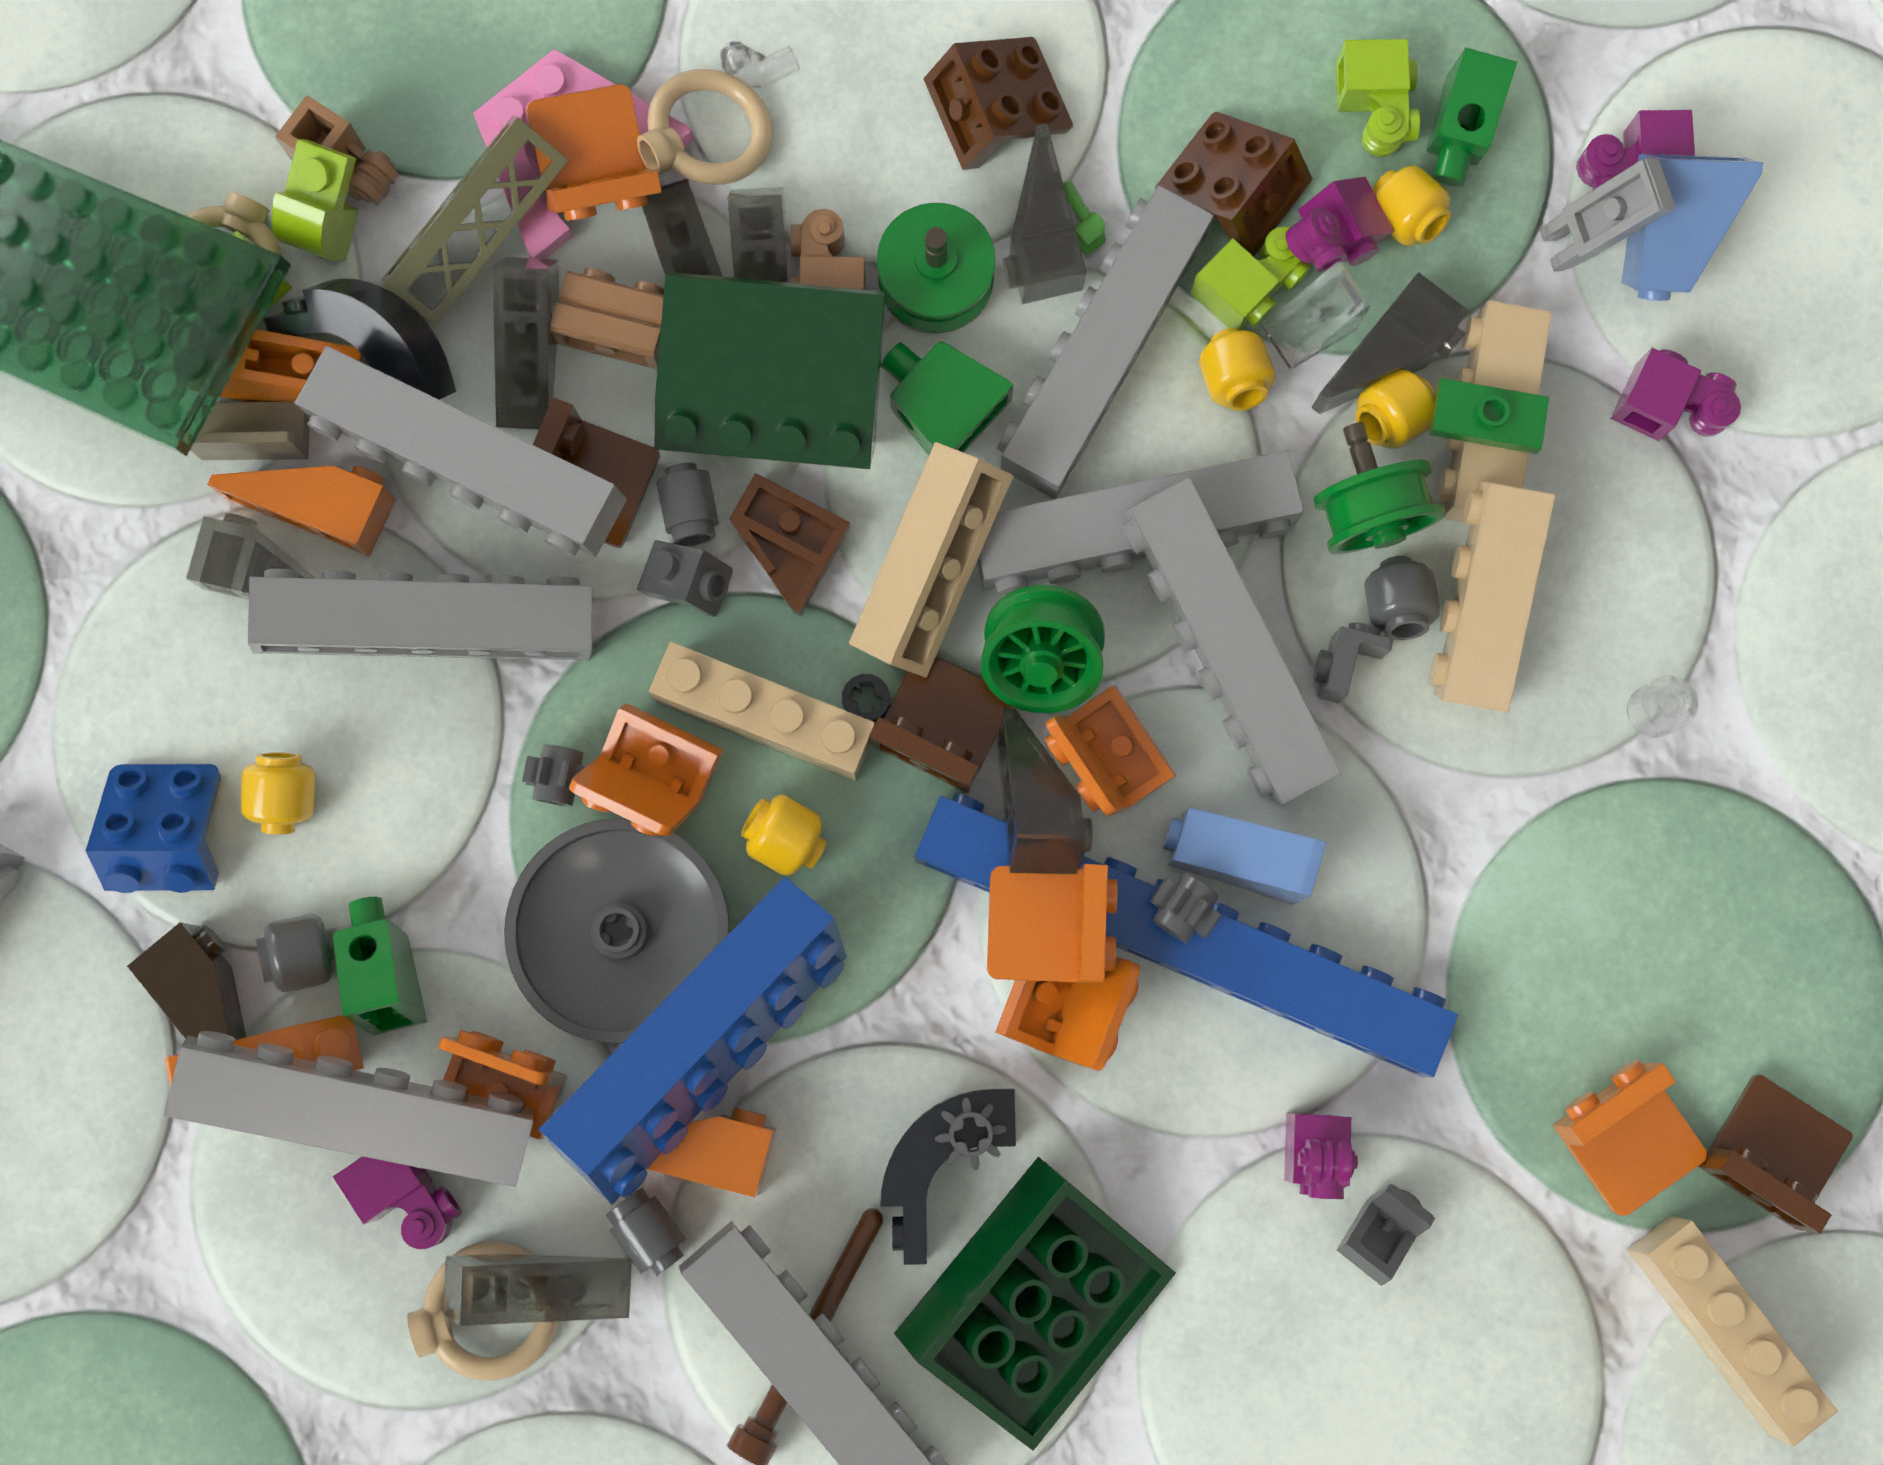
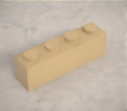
M1488 300L1476 317L1470 316L1467 321L1463 336V348L1470 349L1467 367L1462 366L1460 368L1456 381L1539 395L1552 312ZM1446 438V449L1453 450L1450 469L1444 468L1441 474L1437 492V499L1445 501L1444 509L1446 516L1443 519L1463 522V511L1467 495L1470 491L1477 492L1479 481L1517 488L1524 487L1529 453Z
M934 443L848 644L892 666L927 678L1014 475L979 458L943 444Z
M1479 481L1477 492L1470 491L1468 493L1463 511V523L1470 524L1465 546L1458 545L1452 563L1451 574L1453 578H1458L1454 600H1446L1440 621V630L1447 632L1442 654H1434L1429 673V684L1435 686L1434 694L1441 700L1509 712L1556 494Z
M671 641L649 689L650 695L659 704L855 782L859 777L871 747L869 735L875 722Z
M1669 1216L1627 1249L1768 1436L1794 1447L1838 1412L1692 1220Z

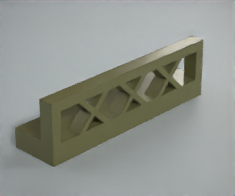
M512 115L381 279L382 285L405 300L435 327L569 160L520 118ZM529 141L546 155L551 162L537 179L516 180L514 157L524 144ZM508 166L509 181L495 182ZM531 186L519 201L517 187ZM510 188L513 208L505 220L483 222L480 199L488 189ZM474 208L476 222L461 224ZM498 228L485 244L484 229ZM477 230L479 252L470 262L449 263L447 241L455 231ZM441 249L442 264L428 265ZM464 270L452 285L450 271ZM444 271L446 293L433 310L408 291L421 273Z

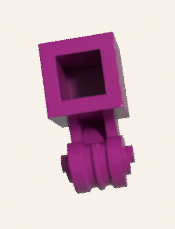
M1639 110L1623 132L1624 147L1622 142L1613 135H1598L1591 140L1577 160L1576 170L1583 183L1593 187L1594 190L1636 164L1639 154L1695 156L1692 110Z
M1365 176L1333 181L1298 209L1302 219L1287 230L1286 242L1289 249L1299 260L1305 263H1314L1317 271L1323 272L1337 266L1341 262L1348 261L1350 266H1356L1371 259L1379 252L1377 244L1392 234L1394 230Z
M1652 347L1635 364L1610 419L1654 440L1660 441L1676 427L1682 412L1690 413V426L1694 432L1705 437L1716 436L1734 423L1740 415V399L1735 393L1737 383L1732 378L1720 373L1710 372L1703 376L1700 374L1702 370L1689 365L1687 359L1681 354L1666 349L1657 350Z
M1286 1113L1284 1181L1300 1184L1299 1194L1309 1195L1310 1198L1344 1199V1188L1350 1186V1178H1352L1354 1169H1357L1358 1157L1351 1146L1352 1117Z
M362 1156L332 1176L362 1224L377 1221L394 1208L403 1209L408 1215L402 1221L401 1236L408 1246L415 1249H428L442 1243L450 1234L453 1220L462 1214L457 1201L447 1188L442 1186L436 1191L432 1184L433 1181L426 1171L428 1169Z

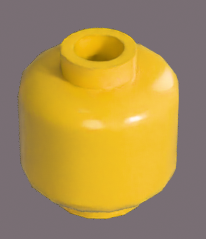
M1411 165L1397 172L1390 170L1379 178L1373 188V192L1394 230L1390 236L1402 245L1412 246L1418 243L1423 245L1430 243L1441 234L1450 220L1449 192L1420 167Z
M1228 328L1216 333L1211 338L1209 344L1202 350L1198 360L1210 398L1216 404L1228 407L1232 411H1245L1261 404L1267 398L1268 392L1271 390L1276 379L1275 370L1264 340L1252 331H1239L1236 328Z
M1394 370L1360 393L1355 414L1356 423L1364 422L1369 437L1367 441L1384 448L1398 449L1431 428L1435 402L1434 389L1426 379L1419 377L1411 371Z
M285 752L257 754L256 762L248 764L241 774L242 815L252 822L261 823L262 833H294L296 823L305 822L314 814L315 770L311 766L302 763V755Z
M784 794L777 795L770 799V801L765 798L760 799L747 818L741 832V836L747 839V854L752 859L783 876H790L796 873L803 865L809 869L813 868L821 857L827 843L825 839L820 837L823 824L820 815Z

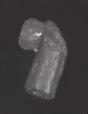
M734 40L726 43L720 53L722 67L725 72L739 78L753 88H762L800 70L797 57L790 45L764 56L744 45V43Z

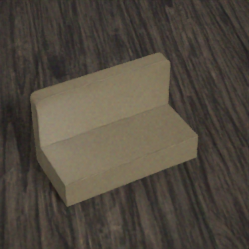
M295 402L197 403L196 432H184L183 445L201 460L308 459L310 427L307 424L310 416L294 404Z

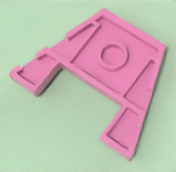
M553 49L473 112L485 145L488 147L512 115L517 116L528 125L525 109L526 105L532 100L616 84ZM631 94L639 134L641 135L648 132L647 120L650 104ZM669 116V128H673L678 133L685 148L694 140L693 133L687 125ZM527 141L514 157L516 180L537 179L539 177L533 144ZM508 166L498 177L500 181H509ZM531 186L517 187L519 201ZM503 188L512 211L510 188ZM542 196L537 199L517 224L527 251L536 265L540 264L573 237L570 228L558 214L547 210L545 199Z

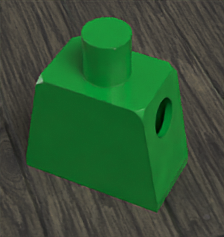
M1466 47L1446 76L1426 149L1430 154L1439 156L1433 178L1437 182L1449 186H1463L1469 165H1477L1488 152L1516 69V61Z
M942 341L936 343L922 359L902 342H899L887 353L881 363V367L899 382V385L890 395V405L893 413L928 455L935 442L965 453L1012 401L1014 385L1009 380Z
M364 897L350 902L348 907L352 927L338 930L333 934L343 1017L373 1036L427 1022L407 934L391 920L385 918L382 898Z

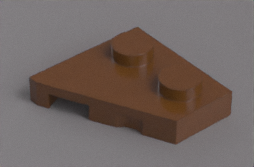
M757 473L754 474L729 518L736 532L787 604L799 616H802L851 528L850 522Z

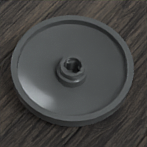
M614 818L588 822L574 827L551 840L536 853L520 874L512 890L505 916L504 938L507 960L517 986L526 1000L541 1016L559 1029L583 1039L606 1043H623L730 933L731 929L730 915L723 888L708 862L695 848L675 833H672L670 836H650L636 830L631 825L630 820Z

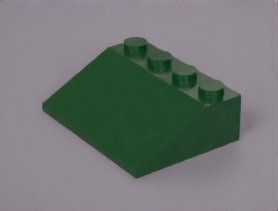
M667 272L665 275L655 392L654 449L870 469L876 444L885 292Z
M1038 1156L893 1334L918 1364L1034 1451L1176 1272Z

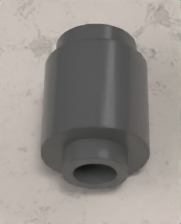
M690 462L667 467L665 469L666 475L656 481L666 533L672 535L674 544L693 546L713 540L716 537L715 526L719 524L709 472L697 469V464Z
M643 1188L634 1192L606 1214V1217L613 1225L609 1231L640 1274L651 1268L655 1275L658 1276L684 1256L678 1246L687 1238L657 1197L653 1196L650 1198Z

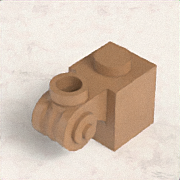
M308 95L304 97L275 136L291 160H293L298 139H307L355 157L356 161L348 194L357 201L362 199L366 203L371 202L379 205L389 194L390 184H394L399 178L398 172L394 169V165L389 161L390 158L381 151L376 154L371 150L365 153L366 148L351 123Z
M829 209L814 210L807 215L802 224H791V257H800V275H790V283L866 290L864 257H835L843 250L845 237L843 222L834 211Z

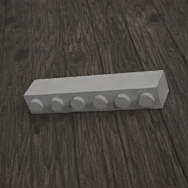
M1159 185L1149 201L1142 198L1138 200L1126 223V227L1132 231L1124 245L1114 242L1100 271L1106 273L1105 278L1098 290L1089 286L1077 306L1075 315L1081 319L1072 335L1063 331L1054 345L1049 359L1055 362L1049 375L1046 379L1038 375L1027 392L1023 404L1030 408L1020 424L1011 421L997 446V449L1003 452L1001 470L1014 475L1013 477L1053 499L1058 498L1207 237L1214 217L1213 214Z
M328 346L324 348L294 403L311 417L307 425L320 434L338 441L342 433L357 441L354 446L357 451L382 464L385 463L389 456L404 464L401 470L404 474L429 487H432L436 479L452 487L449 492L450 496L471 508L479 510L482 503L500 510L497 518L503 523L523 533H527L530 526L548 534L545 540L546 543L572 557L576 556L579 549L597 557L627 500L615 484Z
M1289 450L998 511L977 560L983 591L996 589L997 595H1006L1019 588L1027 587L1028 582L1049 577L1051 584H1060L1080 578L1081 570L1101 566L1102 572L1111 573L1132 567L1134 565L1133 559L1147 556L1144 551L1136 554L1130 546L1122 529V524L1128 522L1123 511L1190 477L1226 548L1238 544V537L1259 533L1260 539H1271L1288 534L1292 531L1291 526L1297 523L1304 512Z
M1190 477L1124 510L1123 512L1128 519V522L1122 524L1124 534L1136 554L1142 551L1145 552L1153 568V571L1147 574L1151 587L1161 603L1170 601L1179 620L1172 623L1174 631L1187 652L1195 649L1204 669L1197 672L1201 684L1212 701L1220 698L1229 717L1222 720L1224 728L1237 749L1245 746L1254 764L1247 771L1260 796L1264 798L1270 795L1273 801L1285 804L1342 774Z
M268 569L264 571V577H250L248 645L254 654L589 660L592 651V586H580V580L573 577H551L547 579V585L525 584L523 577L514 575L494 576L491 578V583H469V577L462 574H439L435 576V582L413 581V575L402 572L379 574V580L356 579V574L349 571L322 572L321 579L299 578L297 571L289 569Z
M201 1031L198 1037L188 1035L180 1048L163 1115L165 1117L512 1187L517 1186L533 1124L532 1107L523 1106L524 1099L503 1092H491L489 1098L466 1094L468 1089L466 1086L446 1080H434L432 1086L409 1082V1074L389 1068H377L375 1074L351 1070L353 1064L350 1061L338 1057L318 1056L317 1062L293 1057L294 1051L292 1049L276 1044L262 1043L259 1044L258 1050L234 1045V1037L213 1031Z
M730 1221L679 1265L681 1275L839 1465H948L933 1445L923 1452L911 1438L910 1434L917 1429V1426L896 1401L887 1408L873 1391L881 1383L861 1358L858 1357L850 1364L837 1346L845 1339L828 1318L822 1313L814 1320L800 1304L808 1295L789 1271L785 1269L777 1276L763 1258L772 1251L750 1225L741 1232Z

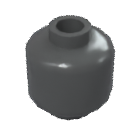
M1407 556L1390 557L1382 561L1380 567L1372 571L1365 580L1364 587L1370 623L1372 626L1379 628L1382 633H1386L1388 638L1393 640H1409L1420 637L1427 633L1429 626L1440 615V604L1434 573L1423 563L1412 561Z
M306 914L269 923L265 928L264 938L256 939L264 982L273 981L277 989L282 992H290L329 982L333 975L332 962H336L333 934L337 931V928L325 930L322 919L316 914Z

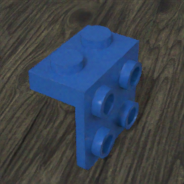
M120 764L114 766L109 771L85 850L104 891L120 893L172 891L186 893L189 891L215 890L219 872L205 838L221 781V775L217 766L213 764Z

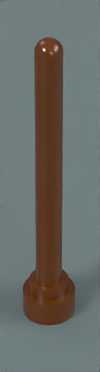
M869 1208L863 1212L809 1313L814 1320L823 1313L831 1322L883 1224V1215L878 1209ZM773 1384L755 1417L748 1416L744 1425L738 1424L727 1443V1447L731 1451L755 1465L769 1464L778 1447L774 1443L778 1434L774 1428L788 1403Z

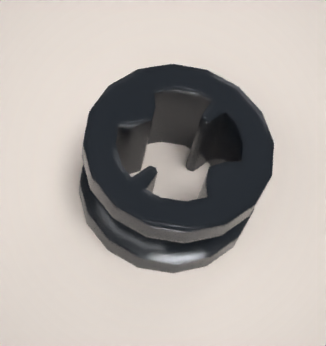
M857 675L846 683L842 691V704L845 711L875 723L878 717L884 719L890 707L891 697L887 684L875 675ZM863 686L873 687L875 697L882 700L878 709L873 705L870 707L871 713L869 714L860 713L858 703L851 700L855 691L862 694L861 687Z

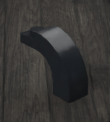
M332 279L303 289L304 296L282 302L283 312L264 318L266 329L269 332L291 336L321 332L339 336L351 343L363 355L370 367L438 400L456 392L447 357L432 329L405 300L379 285L358 279Z
M982 1089L950 1097L924 1112L901 1137L891 1155L884 1174L880 1207L903 1206V1216H892L893 1251H904V1265L927 1264V1191L936 1171L948 1160L949 1154L954 1149L950 1141L944 1143L935 1141V1136L938 1134L949 1132L950 1123L944 1120L941 1112L943 1110L948 1111L955 1117L963 1113L962 1101L966 1097L971 1103V1111L980 1113L986 1105L991 1103L994 1107L987 1120L991 1126L1003 1125L1006 1126L1007 1130L1002 1134L993 1135L991 1144L995 1147L1016 1146L1015 1089ZM974 1117L964 1118L963 1128L954 1131L955 1141H964L967 1149L978 1147V1139L987 1136L986 1126H977Z

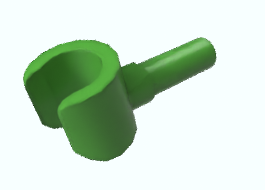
M1067 181L1061 186V189L1072 207L1076 218L1080 221L1079 224L1070 230V234L1080 250L1089 255L1105 242V223L1099 214L1091 213L1089 208L1085 206L1073 182Z

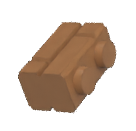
M585 268L583 274L568 271L564 277L559 294V302L556 304L550 324V331L559 345L657 369L664 289L646 281H637L634 287L615 283L614 276L595 268Z

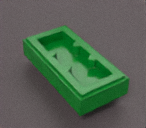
M1441 378L1437 383L1429 435L1537 454L1542 449L1549 397Z

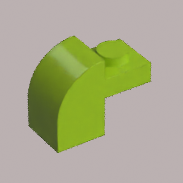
M307 139L297 140L285 191L275 192L273 199L272 229L279 242L329 261L347 259L359 213L358 208L345 204L356 161L355 157Z

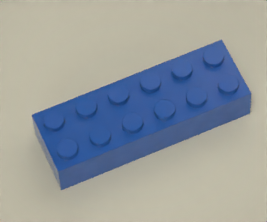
M784 877L539 1128L540 1132L560 1156L611 1205L620 1196L626 1198L633 1194L646 1179L648 1173L646 1169L661 1153L666 1155L675 1150L688 1133L687 1126L702 1110L708 1112L717 1106L728 1090V1082L742 1068L744 1070L752 1068L766 1052V1042L781 1027L787 1029L792 1026L803 1014L806 1008L805 1001L819 987H828L841 974L845 965L843 961L847 956L835 918L788 878Z

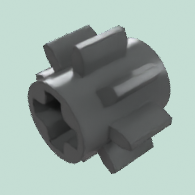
M544 744L540 758L527 756L522 782H526V785L534 786L532 799L558 806L573 807L575 794L570 791L569 786L572 778L586 767L581 765L584 753L567 747Z
M1183 873L1177 883L1166 877L1149 901L1160 908L1152 921L1165 932L1185 944H1188L1194 933L1205 939L1222 917V914L1212 909L1219 895L1206 884L1187 873Z
M966 1097L962 1101L963 1113L955 1117L948 1111L943 1110L941 1112L944 1120L950 1123L949 1132L938 1134L935 1136V1141L940 1143L950 1141L954 1147L953 1151L949 1154L948 1163L953 1164L962 1154L969 1156L972 1168L978 1170L980 1164L978 1155L985 1151L995 1157L1001 1155L997 1147L992 1145L991 1142L993 1135L1002 1134L1007 1130L1006 1126L1003 1125L991 1126L987 1120L994 1107L991 1103L986 1105L980 1113L971 1111V1103ZM967 1117H974L977 1126H986L987 1136L978 1139V1148L974 1150H967L964 1141H955L954 1131L963 1128V1119Z

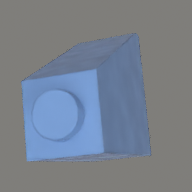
M1639 154L1638 162L1646 158H1659L1676 209L1627 237L1621 283L1637 290L1638 298L1646 300L1667 301L1671 298V292H1691L1760 178L1763 162L1745 157Z
M1189 807L1183 813L1181 820L1172 817L1165 836L1163 849L1171 851L1167 864L1169 866L1293 905L1311 897L1327 842Z

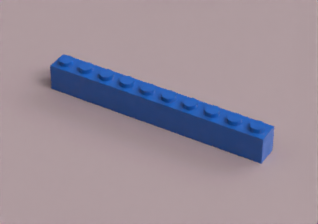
M955 792L951 800L940 795L914 856L915 862L988 893L990 892L991 872L998 866L1081 869L1084 864L1108 865L1107 879H1117L1118 896L1116 914L1106 913V936L1116 938L1117 948L1421 1077L1435 1076L1458 1014L1443 1008L1446 999L1417 987H1414L1412 995L1391 986L1394 977L1369 966L1363 965L1359 973L1340 965L1343 956L1323 946L1311 944L1309 951L1288 943L1291 936L1289 932L1264 922H1260L1258 928L1255 929L1237 921L1240 913L1219 902H1215L1212 909L1222 914V917L1209 936L1203 939L1194 933L1188 944H1185L1165 932L1152 921L1160 908L1149 901L1163 882V879L1158 878L1155 886L1135 878L1137 869L1125 862L1107 857L1104 864L1085 857L1084 853L1087 848L1073 840L1056 835L1052 843L1033 835L1036 826L1021 818L1005 814L1003 821H1000L982 813L985 805L969 796Z

